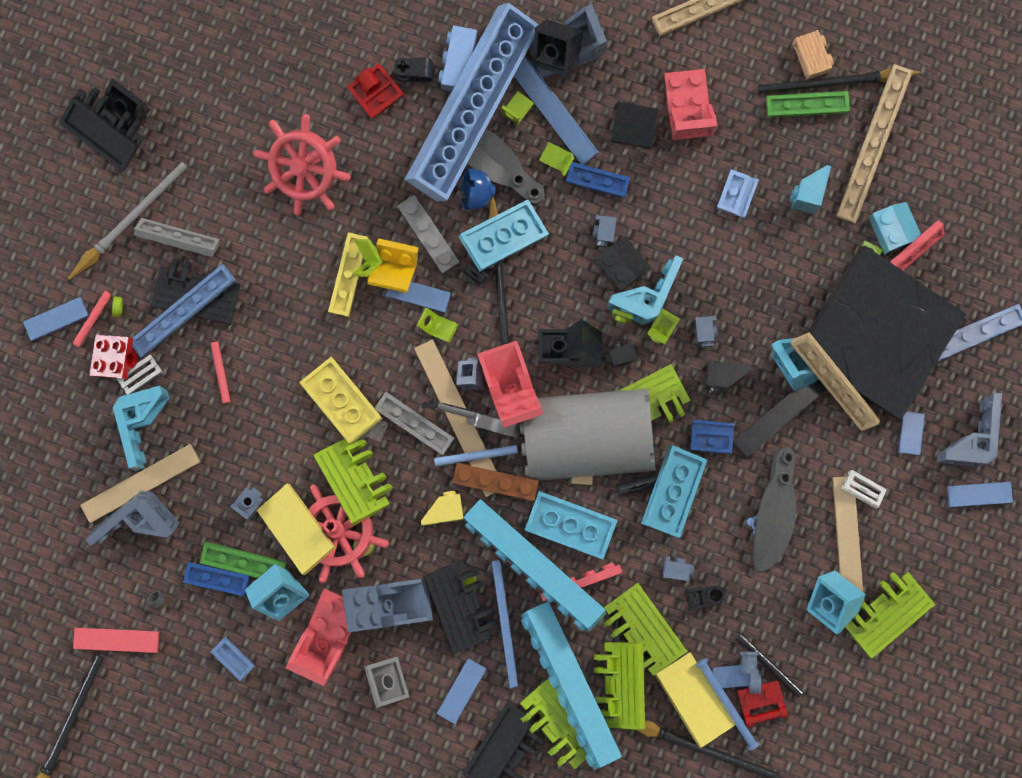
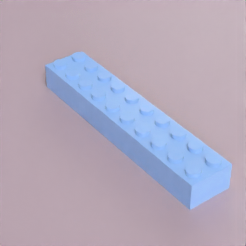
M510 3L497 7L404 179L437 202L448 200L534 39L535 27L539 24Z

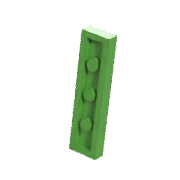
M848 91L766 96L767 118L849 113Z
M210 542L204 543L200 560L201 564L256 578L263 575L274 564L284 569L287 564L285 561Z

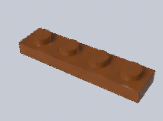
M460 463L456 465L453 484L529 501L535 500L539 482L534 479Z

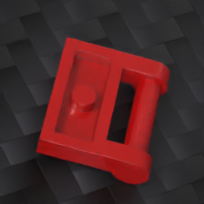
M778 680L761 684V694H750L749 687L737 690L747 728L753 727V724L780 717L781 719L788 718ZM777 703L778 709L753 716L750 715L749 710Z

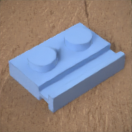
M731 169L716 209L745 219L759 179H754Z

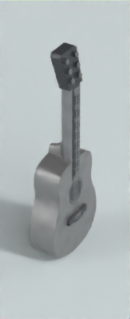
M424 401L421 404V408H438L448 413L466 417L469 425L512 437H520V424L518 423L503 428L500 418L484 415L474 410L447 403H436L435 401L433 403L432 401H429V403Z

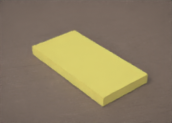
M332 357L299 382L350 445L383 419Z
M290 484L282 487L257 510L303 575H306L336 549Z
M690 652L655 674V677L699 748H702L735 726V723L701 669L696 667L695 664L697 662Z

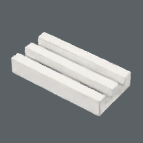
M152 355L147 356L138 362L134 368L129 369L128 376L151 362L150 365L125 382L123 381L124 379H117L127 395L132 394L163 372ZM153 368L156 369L153 373L142 379L140 382H138L131 388H128V385H130L132 382L143 376L145 373H147Z
M849 470L848 478H845V484L841 487L845 492L874 508H879L887 490L853 470ZM853 478L880 492L879 495L853 481ZM850 485L876 499V501L851 488Z

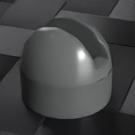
M156 590L147 597V603L154 609H160L161 605H165V597L160 591Z

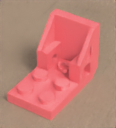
M705 69L664 73L672 140L713 136L717 128V119L712 104H709Z
M517 341L477 354L503 428L543 415Z
M327 589L322 591L310 623L302 634L286 666V669L322 686H325L335 671L352 633H348L342 596Z

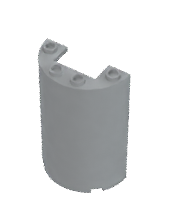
M648 388L538 398L543 415L520 422L521 435L525 434V443H522V455H527L528 465H525V475L530 477V479L545 481L656 471Z

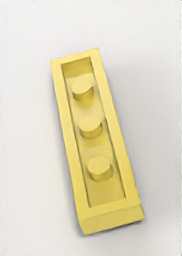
M348 232L328 310L329 313L345 317L350 316L359 276H354L353 273L362 265L364 259L355 241L357 239H369L366 236Z

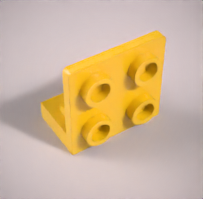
M378 238L376 248L382 263L370 273L367 284L407 293L417 266L419 247Z

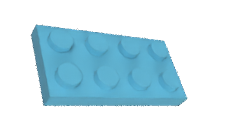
M526 200L461 233L459 238L480 272L546 238L549 233L529 200Z
M669 445L641 524L680 538L707 459Z
M539 491L524 531L603 560L617 520Z

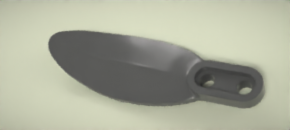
M485 129L467 164L473 169L482 170L487 173L491 181L510 187L525 201L529 200L531 204L540 203L545 194L543 187L524 172L514 152L498 136ZM521 177L522 183H516L515 178ZM531 190H537L538 195L536 197L532 196Z
M780 448L774 453L770 482L766 486L760 502L753 546V564L759 571L769 569L780 559L793 534L796 518V497L792 481L796 456L790 448Z

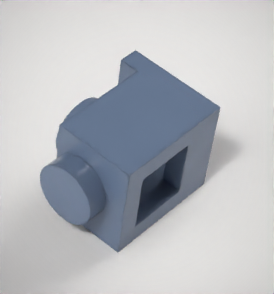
M596 215L595 223L599 224V226H594L593 237L597 238L596 246L608 248L614 242L616 217Z
M716 316L696 317L694 319L696 345H701L702 348L714 346V338H717V326H713V323L717 320Z
M467 358L466 361H459L456 385L464 390H484V373L479 359Z
M246 487L235 503L231 505V508L247 520H251L265 500L261 498L263 494L256 488L252 487L250 490ZM246 498H251L252 500L249 506L245 505Z
M665 557L662 578L689 581V577H693L694 565L686 564V559L674 558L672 562L670 557Z

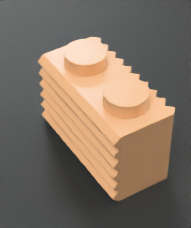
M818 30L796 37L793 46L806 80L830 73L834 62L831 54H827L825 50L827 46L825 37L823 35L820 36Z

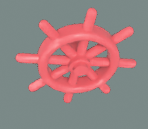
M308 114L302 116L301 130H293L284 134L275 120H271L269 126L278 139L273 143L269 152L255 150L253 153L254 157L268 161L269 173L273 181L264 187V192L269 194L279 188L284 194L295 199V215L302 213L303 201L312 200L317 197L321 199L328 210H333L334 204L326 194V191L332 186L335 178L343 181H349L351 178L349 173L336 170V161L331 149L341 142L340 137L335 136L328 142H325L320 136L309 131L310 116ZM290 141H300L299 154ZM308 144L315 149L309 154L307 153ZM283 147L291 158L281 156ZM322 159L323 166L315 165ZM281 164L290 166V169L283 173ZM312 172L323 175L321 184H319ZM293 176H297L296 186L289 181ZM305 178L313 189H304Z
M315 484L311 485L310 490L316 502L308 510L315 519L321 512L324 514L326 521L324 523L318 522V524L326 532L334 546L337 548L339 542L345 553L344 556L334 557L336 549H334L320 562L323 566L319 582L321 584L326 583L331 567H343L350 564L356 576L363 578L365 573L358 560L366 553L370 544L386 548L389 542L373 536L371 517L361 521L363 533L348 530L353 526L350 520L344 522L346 513L342 506H340L337 519H335L329 508L334 505H341L335 495L323 497L318 486ZM346 538L360 542L352 550Z

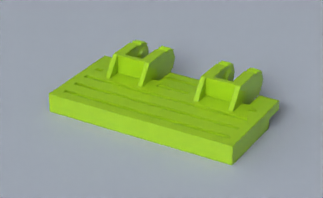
M672 364L619 390L648 388L651 421L662 416L658 409L660 407L670 423L673 421V416L669 412L666 403L672 401L677 414L682 417L685 413L677 397L682 405L691 401Z
M343 439L313 455L352 526L389 506L390 503L386 497L379 500L376 499L389 493L393 488L391 484H386L372 491V487L382 483L387 477L384 473L373 476L366 462L357 466L373 455L371 450H367L354 457L352 456L353 453L366 446L367 443L363 439L351 445L346 439Z
M894 572L890 574L891 580L900 588L897 593L891 589L887 582H880L881 587L889 595L890 599L884 593L878 596L869 604L874 612L863 601L861 609L865 611L868 617L863 621L857 613L853 619L858 623V626L851 620L845 627L871 659L935 605L909 572L905 573L901 579Z
M638 583L604 607L608 614H611L616 609L618 612L606 620L603 625L605 627L610 626L616 619L622 616L626 623L613 630L611 636L614 638L630 627V630L623 635L629 643H643V653L647 651L650 655V658L644 661V668L655 662L653 666L648 668L653 676L687 652Z
M604 642L605 651L612 652V654L594 655V660H607V668H594V673L613 674V676H605L606 694H613V697H595L597 703H608V710L600 709L602 715L614 716V718H606V724L608 728L645 729L643 643Z
M547 678L520 702V705L525 710L531 705L533 706L521 720L527 722L538 712L542 718L535 722L529 730L533 733L546 722L547 724L541 729L552 743L558 738L560 739L548 753L551 756L555 755L565 745L569 751L558 759L557 764L561 766L574 756L568 763L573 769H576L586 760L585 756L587 754L576 739L577 733L567 720L568 714L565 708L558 701L559 695L556 688L551 686L549 678Z

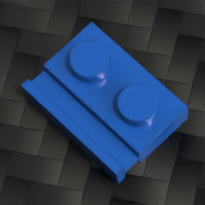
M692 420L690 450L732 454L734 423Z

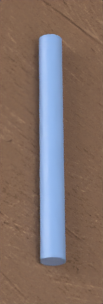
M517 445L439 457L434 458L435 466L517 454L518 450Z

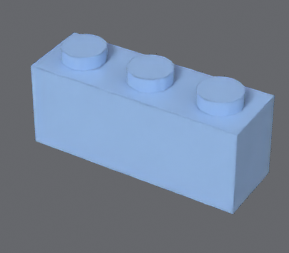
M453 25L452 32L448 31L446 44H449L448 51H444L442 63H445L444 71H440L438 81L441 83L442 90L452 91L475 50L478 37L477 30Z

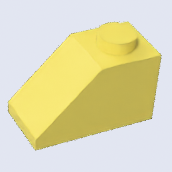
M455 491L443 492V496L438 497L421 520L422 526L464 520L460 494H456Z

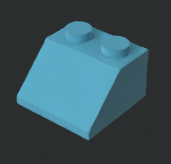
M827 165L802 179L799 185H795L789 200L793 202L792 209L816 214L822 205L831 166Z
M907 202L891 205L872 213L868 218L884 255L909 246L921 235Z
M276 564L245 589L252 609L277 621L282 620L309 597V593L288 570Z
M832 571L818 577L807 611L835 634H839L860 611L866 594L838 572Z

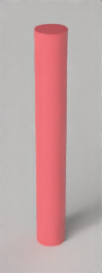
M107 291L103 292L73 341L74 345L81 346L110 299L111 294Z
M212 342L210 345L222 403H230L219 342Z

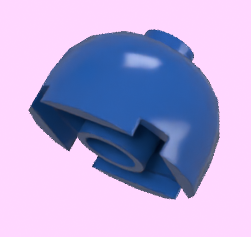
M467 168V171L463 174L461 191L464 190L465 199L461 198L462 207L464 210H478L485 207L489 203L490 198L494 197L495 185H492L487 173L482 170Z

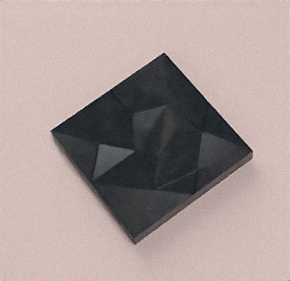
M860 246L807 333L810 332L860 396L893 418L902 420L966 316V313L867 246Z

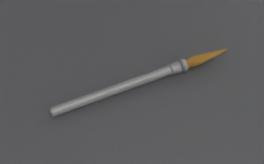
M181 162L106 237L98 242L99 244H95L94 248L86 251L69 275L68 280L95 264L100 255L105 252L104 250L188 167Z

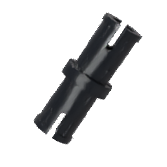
M657 474L642 478L634 477L631 481L616 484L618 496L622 497L634 492L639 494L642 493V490L653 488L658 477Z

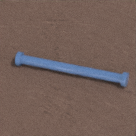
M701 659L695 664L696 667L701 669L748 744V750H754L760 743L758 740L755 741L707 665V659Z

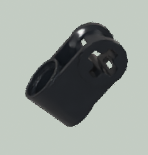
M427 57L399 58L394 63V75L397 80L402 82H431L433 80V60ZM402 67H405L404 73L401 72Z
M720 586L684 590V593L687 594L689 605L687 611L721 604L726 597L724 589ZM713 589H718L721 592V599L719 601H713L710 598V592Z

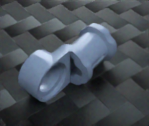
M740 652L742 656V669L740 673L749 674V693L761 694V675L757 669V656H759V652Z

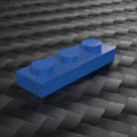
M575 162L571 163L566 178V183L624 199L630 182V177Z
M188 562L183 583L246 596L245 589L248 587L250 576Z

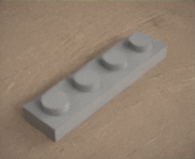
M415 195L397 205L442 274L460 263Z
M144 218L140 219L134 229V236L210 257L214 256L220 243V239Z
M385 392L374 408L377 412L442 456L455 439L387 392Z

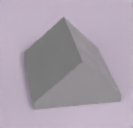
M398 657L364 667L376 708L409 698Z

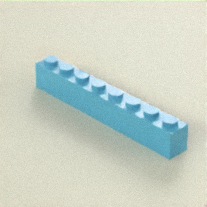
M481 499L463 517L466 523L464 526L472 534L477 532L481 536L480 541L488 548L492 546L496 549L495 554L501 560L505 561L507 559L512 564L511 568L518 575L523 573L528 578L526 580L527 583L534 589L537 587L543 591L542 596L550 603L554 601L559 605L557 609L566 617L570 615L575 620L573 623L581 631L586 629L590 632L606 615V610Z
M549 601L526 611L521 615L523 627L529 631L532 637L531 644L540 654V663L548 671L551 686L556 688L559 695L558 701L565 708L568 714L567 720L577 733L576 739L587 754L585 756L587 763L595 770L621 758L622 755Z

